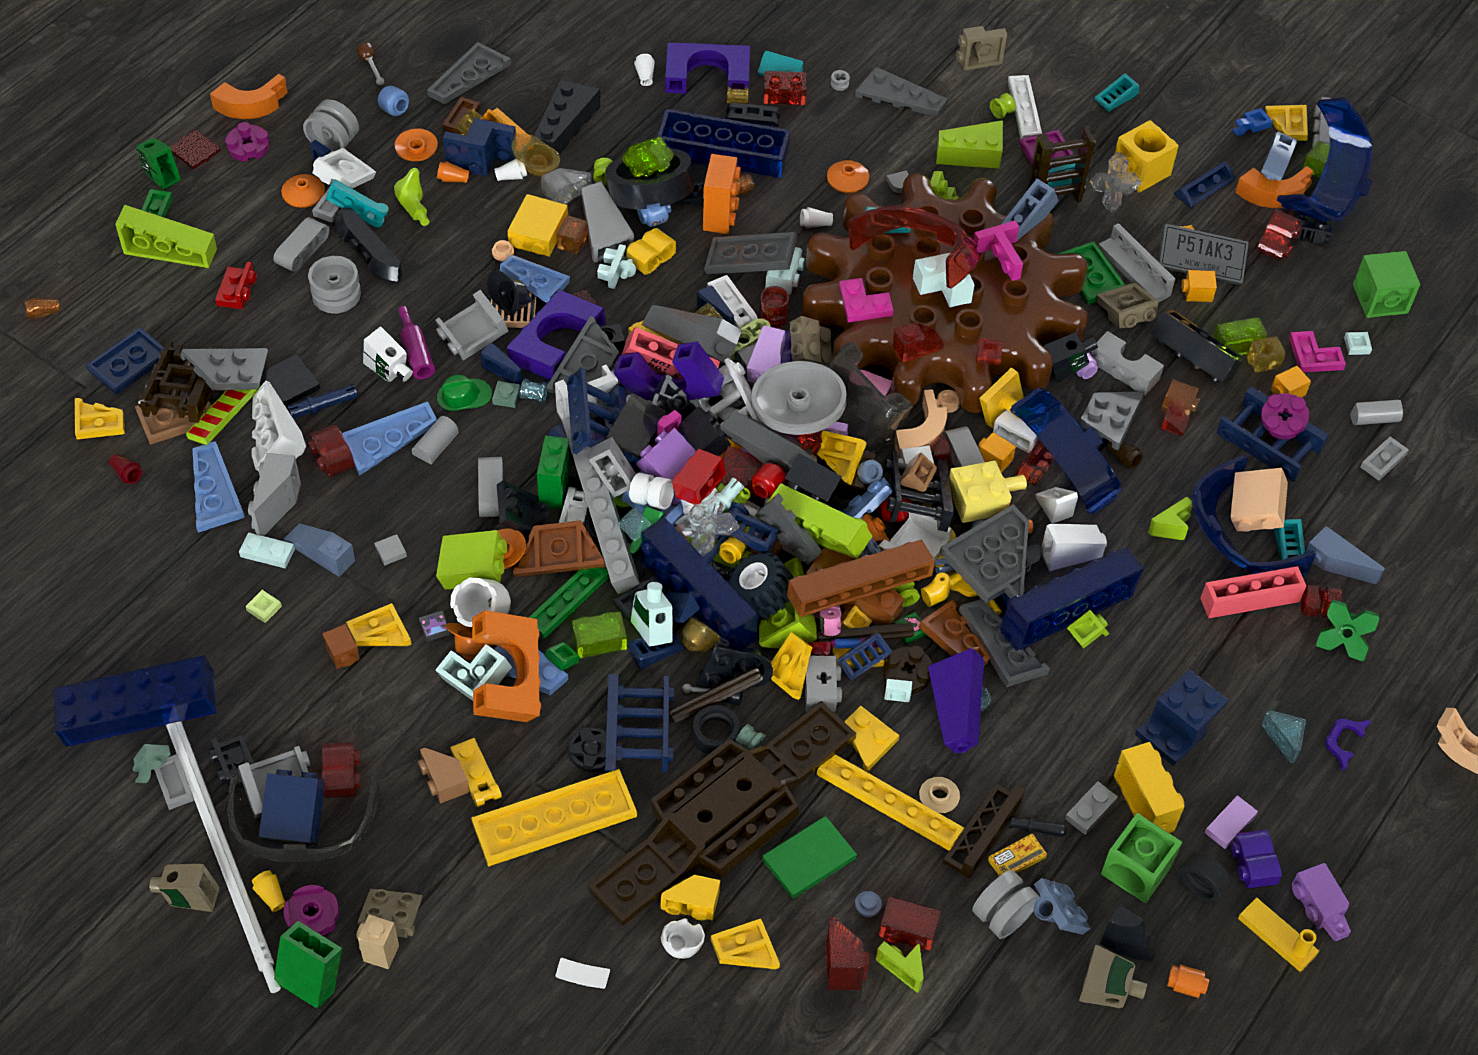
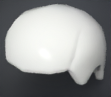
M684 918L678 921H671L664 926L661 943L665 950L673 957L686 959L699 951L704 942L705 933L700 924L692 925Z

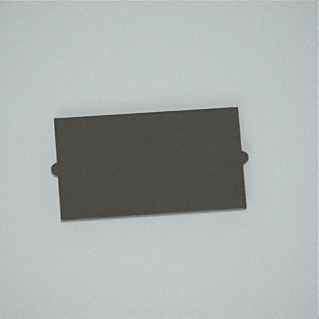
M632 393L605 440L612 437L621 451H626L640 459L641 456L639 454L647 447L657 429V423L665 415L666 411L652 404L650 400L646 401Z

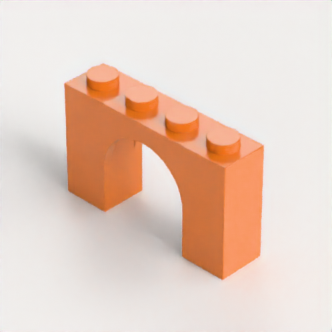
M487 610L472 617V641L496 645L505 649L513 658L517 669V677L513 687L486 683L473 690L474 715L528 722L540 716L539 687L541 680L538 665L540 654L538 652L539 629L537 619Z

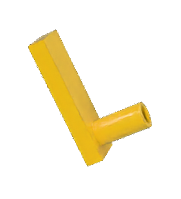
M1258 898L1238 917L1242 923L1300 972L1319 953V950L1313 946L1316 941V934L1312 930L1305 929L1299 934Z

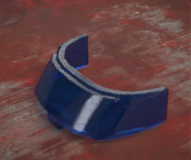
M1344 97L1318 101L1317 105L1329 128L1330 150L1327 162L1317 186L1309 199L1304 194L1280 195L1277 197V201L1285 209L1325 222L1326 220L1342 222L1353 210L1359 197L1367 196L1373 182L1370 178L1367 179L1372 161L1373 142L1363 119Z
M1040 387L1011 406L1010 411L1012 414L1020 418L1036 434L1074 484L1086 505L1088 515L1090 513L1092 515L1096 514L1119 498L1122 485L1110 465L1097 449L1104 442L1092 427L1084 432L1061 402L1050 392Z
M1246 455L1215 467L1197 482L1194 487L1195 493L1192 494V506L1197 520L1214 546L1230 561L1250 574L1297 566L1302 577L1309 572L1316 556L1314 551L1280 561L1262 563L1248 561L1246 557L1238 552L1221 527L1215 513L1218 497L1234 483L1236 472H1244L1248 461Z

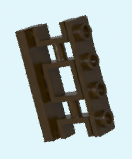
M168 341L165 348L161 350L160 359L157 364H154L153 373L150 379L148 378L146 381V388L143 394L139 396L138 405L142 408L144 417H149L150 413L157 415L160 408L177 409L179 418H184L185 415H188L189 422L199 423L213 390L205 383L202 377H199L193 371L195 366L188 359L184 361L181 359L182 345H177L174 348L173 342ZM213 345L211 349H222V346ZM174 378L190 379L188 384L172 383Z

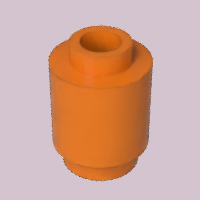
M1181 964L1179 967L1172 965L1167 986L1172 987L1173 991L1199 998L1200 993L1206 994L1209 979L1205 978L1204 971Z

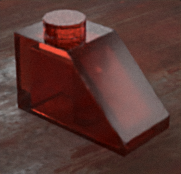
M912 322L894 329L893 348L902 363L941 350L945 346L934 328L921 323Z

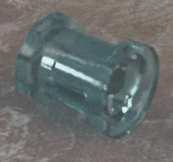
M525 378L521 384L520 398H533L539 400L540 403H544L548 393L546 390L548 383L538 384L530 382L529 379Z

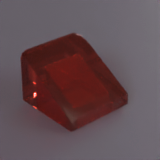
M1170 403L1161 429L1183 436L1190 417L1176 405Z
M940 435L933 454L935 466L938 459L946 460L947 465L949 464L950 450L944 435Z

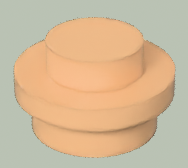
M500 240L494 244L492 255L495 259L504 261L510 255H514V248L510 242Z

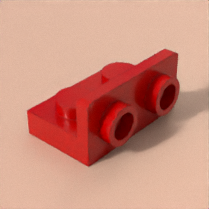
M247 262L244 269L227 267L215 299L216 306L243 309L245 302L250 299L251 285L255 284L257 278L252 262Z

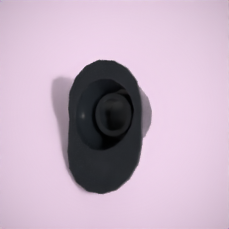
M494 270L490 273L487 281L489 295L495 304L503 309L506 314L514 315L517 310L522 309L532 301L524 282L511 279L500 270Z
M743 648L738 651L732 666L721 682L724 683L757 667L763 680L750 687L763 686L773 676V667L771 662L758 650Z

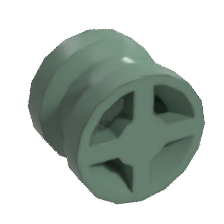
M747 724L740 731L735 742L748 750L763 746L766 735L762 732H755L754 728Z

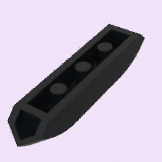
M343 207L337 212L335 227L338 235L343 241L348 242L354 251L357 250L361 254L363 261L368 264L367 268L381 278L401 282L402 270L400 260L352 208Z

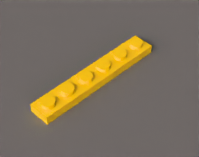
M837 755L823 763L817 770L819 777L949 851L964 830V827Z

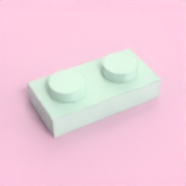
M248 532L239 550V554L242 558L286 569L295 548L292 543Z

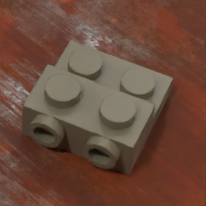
M983 26L963 29L962 35L958 36L960 50L956 51V60L961 64L964 71L1003 63L1007 39L1005 28L985 31Z
M1136 282L1096 295L1097 303L1108 311V320L1119 329L1132 328L1136 323L1152 321L1158 316V300Z
M804 316L791 321L792 362H814L823 366L828 365L833 370L830 329L819 326L818 320Z

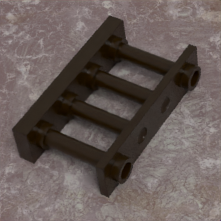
M1088 126L1083 127L1081 139L1058 143L1050 142L1046 133L1038 134L1027 190L1036 179L1048 185V182L1072 178L1071 184L1052 188L1055 189L1056 195L1073 193L1077 203L1082 202L1083 193L1086 191L1085 184L1093 148L1096 146L1095 136L1091 135ZM1079 148L1078 154L1051 158L1054 152ZM1075 163V168L1072 170L1048 174L1051 167Z

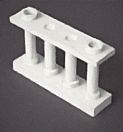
M729 358L724 360L729 371L723 375L722 387L734 380L737 389L712 407L708 403L709 397L690 400L696 408L699 406L706 412L710 410L718 417V413L742 397L746 406L738 412L746 416L750 414L753 419L760 421L752 407V391L744 377L746 372L739 362L734 363ZM731 439V441H733L737 445H740L735 440Z

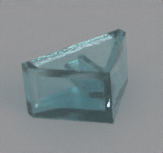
M1270 710L1266 713L1262 726L1291 764L1294 763L1301 751L1306 719Z

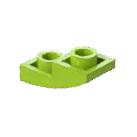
M934 171L930 183L935 194L945 199H960L956 195L955 187H948V182L944 180L943 172Z

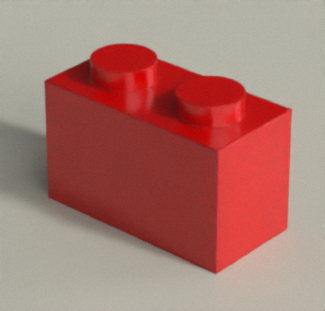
M698 449L688 459L682 470L673 478L672 485L676 498L700 507L726 475L723 459Z

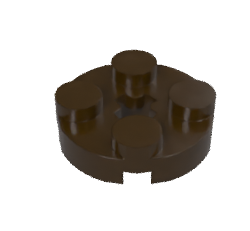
M899 647L894 649L885 658L883 677L886 683L887 679L912 681L911 694H915L927 687L931 680L928 666L933 664L921 647ZM906 666L913 668L911 674H908L907 671H902V669Z

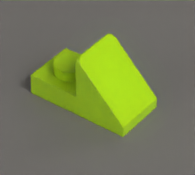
M1185 497L1152 518L1148 533L1151 536L1184 540L1188 531V525L1185 522L1191 516L1190 512L1193 502L1188 497Z
M884 941L877 949L875 960L918 993L921 990L924 979L920 944H917L905 958L900 949L893 945L890 946Z

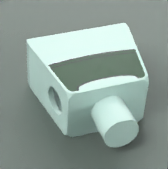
M651 582L647 585V590L635 593L631 623L649 647L672 642V605L662 593V585L657 582Z

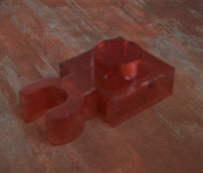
M821 431L797 435V439L802 443L801 448L804 451L807 447L810 448L813 455L816 456L821 449Z

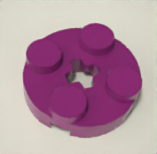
M247 122L239 123L237 128L231 130L225 139L228 153L239 161H249L248 158L253 157L259 159L269 150L268 132L259 126L250 125Z
M1287 393L1274 394L1269 397L1262 408V425L1270 431L1269 434L1273 437L1292 439L1307 427L1309 410L1305 400L1301 397ZM1287 412L1291 417L1284 421L1282 416L1278 415Z
M303 886L293 893L294 896L290 898L289 902L287 900L285 903L284 918L288 928L299 921L323 936L326 933L332 932L336 927L339 917L337 899L334 894L324 890L322 886ZM309 907H314L318 911L312 917L304 914L309 911Z

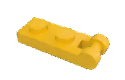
M475 738L450 747L453 757L458 759L468 780L470 794L477 807L484 805L485 801L492 798L493 800L502 798L500 789L486 764ZM488 787L487 790L480 791V789Z

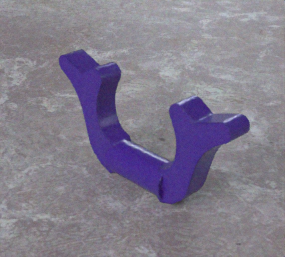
M1338 719L1325 739V745L1339 760L1342 770H1345L1348 766V760L1352 758L1353 753L1338 747L1337 739L1343 729H1350L1361 738L1365 734V729L1370 725V720L1355 722L1348 719Z

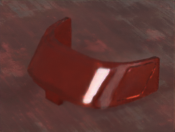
M889 205L888 207L871 209L858 214L848 222L850 249L854 251L875 237L902 227L922 229L936 233L938 242L951 247L955 245L945 261L946 287L950 289L971 273L979 260V252L976 249L979 246L961 226L949 219L919 208Z

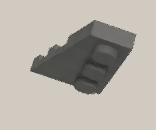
M778 493L755 516L759 521L777 528V539L782 544L787 545L800 561L808 565L820 555L822 550L808 531L796 524L794 520L796 515L792 510L787 511L781 504L784 499Z

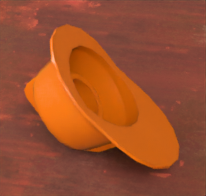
M459 623L445 624V628L454 634L456 652L460 653L466 660L473 661L486 644L472 641V627Z

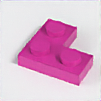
M862 278L839 281V288L848 322L893 316L889 292L866 296Z
M1313 331L1291 332L1289 340L1297 365L1303 373L1344 370L1346 363L1340 347L1318 348Z

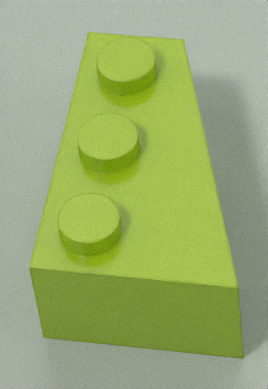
M1003 120L939 131L936 164L999 169L1003 149Z

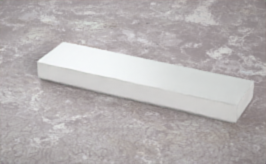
M1029 75L1008 76L1010 94L1016 104L1014 112L1020 139L1042 134Z

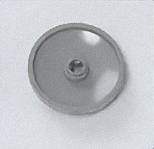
M808 361L782 363L770 368L756 380L752 389V407L757 418L764 425L775 431L794 435L815 433L831 426L841 417L846 407V388L838 374L821 364Z

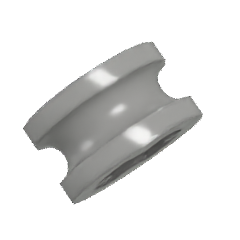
M843 70L833 72L831 75L832 88L838 91L847 89L849 87V74Z

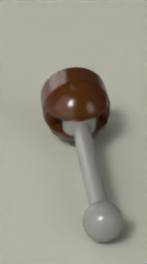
M363 43L357 48L358 55L363 61H369L376 76L377 85L382 86L384 79L380 77L372 60L375 56V50L371 43Z

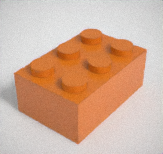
M711 154L704 184L703 231L729 234L730 226L735 225L736 213L733 212L738 210L739 197H736V195H739L740 182H736V180H739L741 167H737V157Z

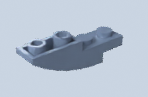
M1279 131L1275 132L1261 173L1266 178L1273 181L1276 179L1281 181L1297 139Z

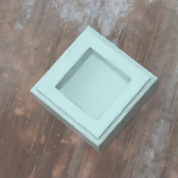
M1368 332L1345 333L1344 340L1348 355L1371 354L1372 347Z
M887 679L885 699L909 702L912 681Z

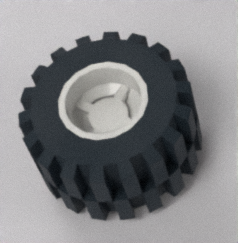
M760 551L757 555L752 553L748 558L744 557L739 565H735L734 572H731L729 575L731 580L727 582L729 587L728 593L749 617L753 616L755 619H759L761 616L763 619L768 618L770 614H777V610L784 609L786 602H790L787 597L789 580L793 579V575L782 561L771 552L765 554L764 551Z

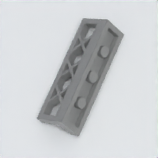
M1119 223L1114 225L1111 238L1099 243L1098 248L1103 255L1131 283L1136 282L1156 298L1158 303L1170 297L1175 278Z

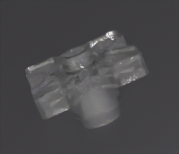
M1116 152L1109 159L1108 174L1097 172L1090 180L1094 190L1099 192L1105 191L1102 203L1107 210L1112 212L1122 204V196L1131 194L1141 184L1137 174L1132 172L1126 173L1128 161L1124 154Z
M711 493L702 500L701 504L694 505L689 513H686L676 521L677 526L685 536L694 535L691 544L701 556L706 555L714 548L716 534L729 536L740 527L730 513H722L724 505L714 493Z

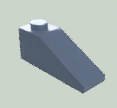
M1036 179L1001 223L1017 222L1019 225L1017 241L1045 219L1059 200L1055 189Z
M299 523L283 539L284 542L294 544V548L338 577L355 562L352 544L333 532Z
M1327 526L1309 542L1305 551L1306 558L1322 570L1373 584L1379 582L1385 570L1383 566Z

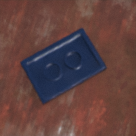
M139 327L86 364V368L117 395L150 372L154 364L158 363L160 352L165 347Z

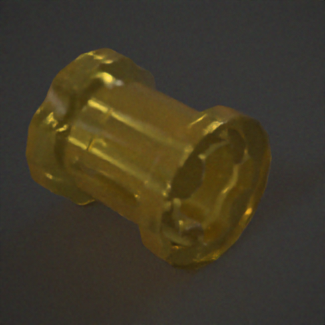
M728 86L727 105L729 103L748 104V87L732 89L731 86Z

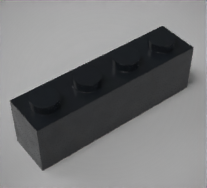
M1173 309L1162 312L1151 332V335L1156 337V341L1159 344L1169 346L1177 356L1187 358L1192 362L1193 367L1206 371L1210 374V378L1218 383L1231 381L1245 358Z

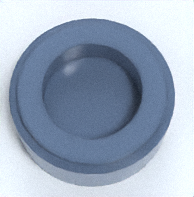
M875 460L863 461L858 467V477L865 484H872L876 480L879 481L882 477V467Z

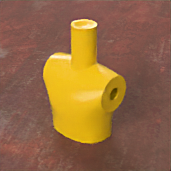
M957 572L950 576L946 573L937 574L929 585L921 589L923 601L928 607H932L946 600L949 597L950 587L963 578Z

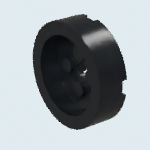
M650 148L631 152L611 162L605 170L609 195L617 206L628 209H647V205L660 203V207L666 206L685 198L695 187L691 157L686 152L673 148Z

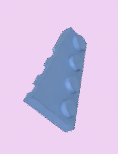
M427 401L341 433V439L360 476L427 432L437 421V418Z

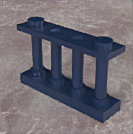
M581 367L567 379L573 453L577 455L586 446L591 448L601 443L591 438L592 430L607 437V439L612 437L627 461L631 463L632 452L625 388L617 385L608 393L586 383L585 369ZM587 394L602 400L604 408L589 402ZM589 412L605 419L606 426L591 420Z
M1251 386L1246 391L1242 403L1244 409L1232 421L1223 416L1216 433L1272 469L1282 468L1286 478L1294 482L1302 466L1298 463L1310 450L1319 454L1324 449L1329 434L1308 422L1306 429L1294 437L1295 440L1302 443L1301 447L1291 458L1279 452V450L1289 439L1277 438L1270 446L1259 439L1267 430L1262 425V422L1252 433L1240 427L1252 413L1261 418L1262 408L1269 399L1268 396ZM1287 412L1278 415L1282 416L1284 421L1291 417Z
M608 674L605 771H615L616 761H621V758L662 759V772H667L668 762H673V747L668 746L669 701L674 699V686H669V676H664L663 688H633L618 685L619 674ZM623 697L662 698L663 708L623 707L622 704H618V700H623ZM622 717L663 718V728L622 727V725H617V720H622ZM622 738L662 739V749L621 748L622 745H616V741L622 740Z

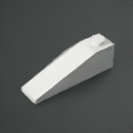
M265 381L253 396L252 419L256 420V427L252 431V438L256 439V447L252 448V459L257 471H259L260 463L264 462L266 453L293 455L297 458L303 454L306 447L299 427L270 382Z

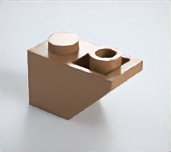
M427 748L420 749L421 760H418L420 770L423 775L428 774L430 781H427L429 791L432 796L437 795L440 804L469 793L468 780L458 759Z

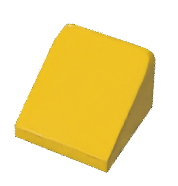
M856 605L847 608L840 618L841 629L869 627L872 622Z

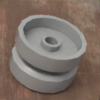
M326 99L305 120L303 131L310 142L317 140L331 149L332 152L341 148L345 149L358 133L359 123L346 106L335 100Z
M328 256L316 261L309 269L308 280L314 305L319 310L338 314L352 309L359 302L361 288L356 265L350 259L342 256Z
M1013 870L1005 872L994 880L979 896L972 909L973 913L982 922L990 921L989 929L999 939L1012 934L1034 912V904L1040 897L1031 887L1022 888L1024 881Z

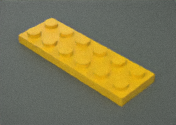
M620 769L472 817L471 819L489 867L637 817V811Z

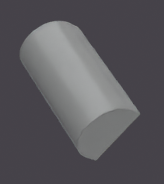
M1401 400L1359 402L1355 404L1350 417L1353 425L1400 422L1403 417Z
M440 416L412 448V455L432 464L458 435L457 425L450 418Z

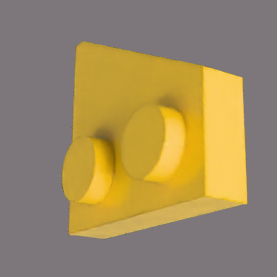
M1306 105L1265 106V113L1273 121L1272 124L1279 132L1297 139V141H1307Z
M791 632L771 661L773 667L771 680L790 696L799 700L803 690L812 647L798 635Z
M862 706L844 721L856 732V739L853 740L852 745L856 753H859L863 762V768L867 772L899 740V735Z

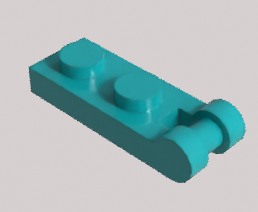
M336 179L331 183L326 200L341 208H352L363 221L378 228L383 225L384 217L389 210L386 204L376 203Z

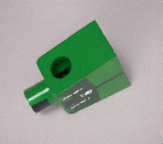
M151 138L136 147L143 170L162 190L181 180L169 146L156 138Z

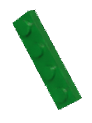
M604 567L579 570L528 618L537 619L539 636L545 639L609 579L608 570Z

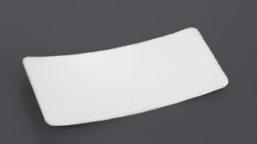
M560 958L555 976L569 982L604 989L610 969Z

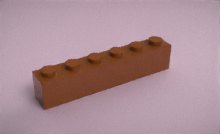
M922 539L907 542L904 545L892 549L888 548L872 555H865L853 561L842 562L827 569H819L804 576H796L789 580L787 597L798 616L803 617L930 577L933 573L935 559Z

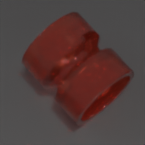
M770 286L765 288L760 295L759 319L767 320L772 328H780L788 320L789 294L785 289L778 286Z
M1306 584V589L1301 598V615L1316 617L1318 614H1321L1323 618H1328L1327 611L1330 602L1333 599L1342 602V590L1333 587H1326L1322 590L1318 585Z

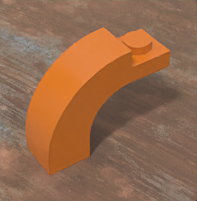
M278 74L261 88L251 91L238 90L224 82L210 93L213 109L217 112L236 119H254L266 116L279 109L278 100L283 98L288 92L285 77Z
M1306 166L1289 179L1273 181L1266 178L1255 168H1252L1239 178L1235 193L1245 200L1262 207H1289L1302 201L1305 190L1312 183L1313 170Z

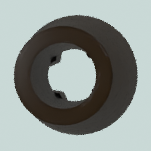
M1112 442L1108 445V450L1126 468H1136L1143 459L1140 449L1122 442L1119 450H1115L1112 448Z

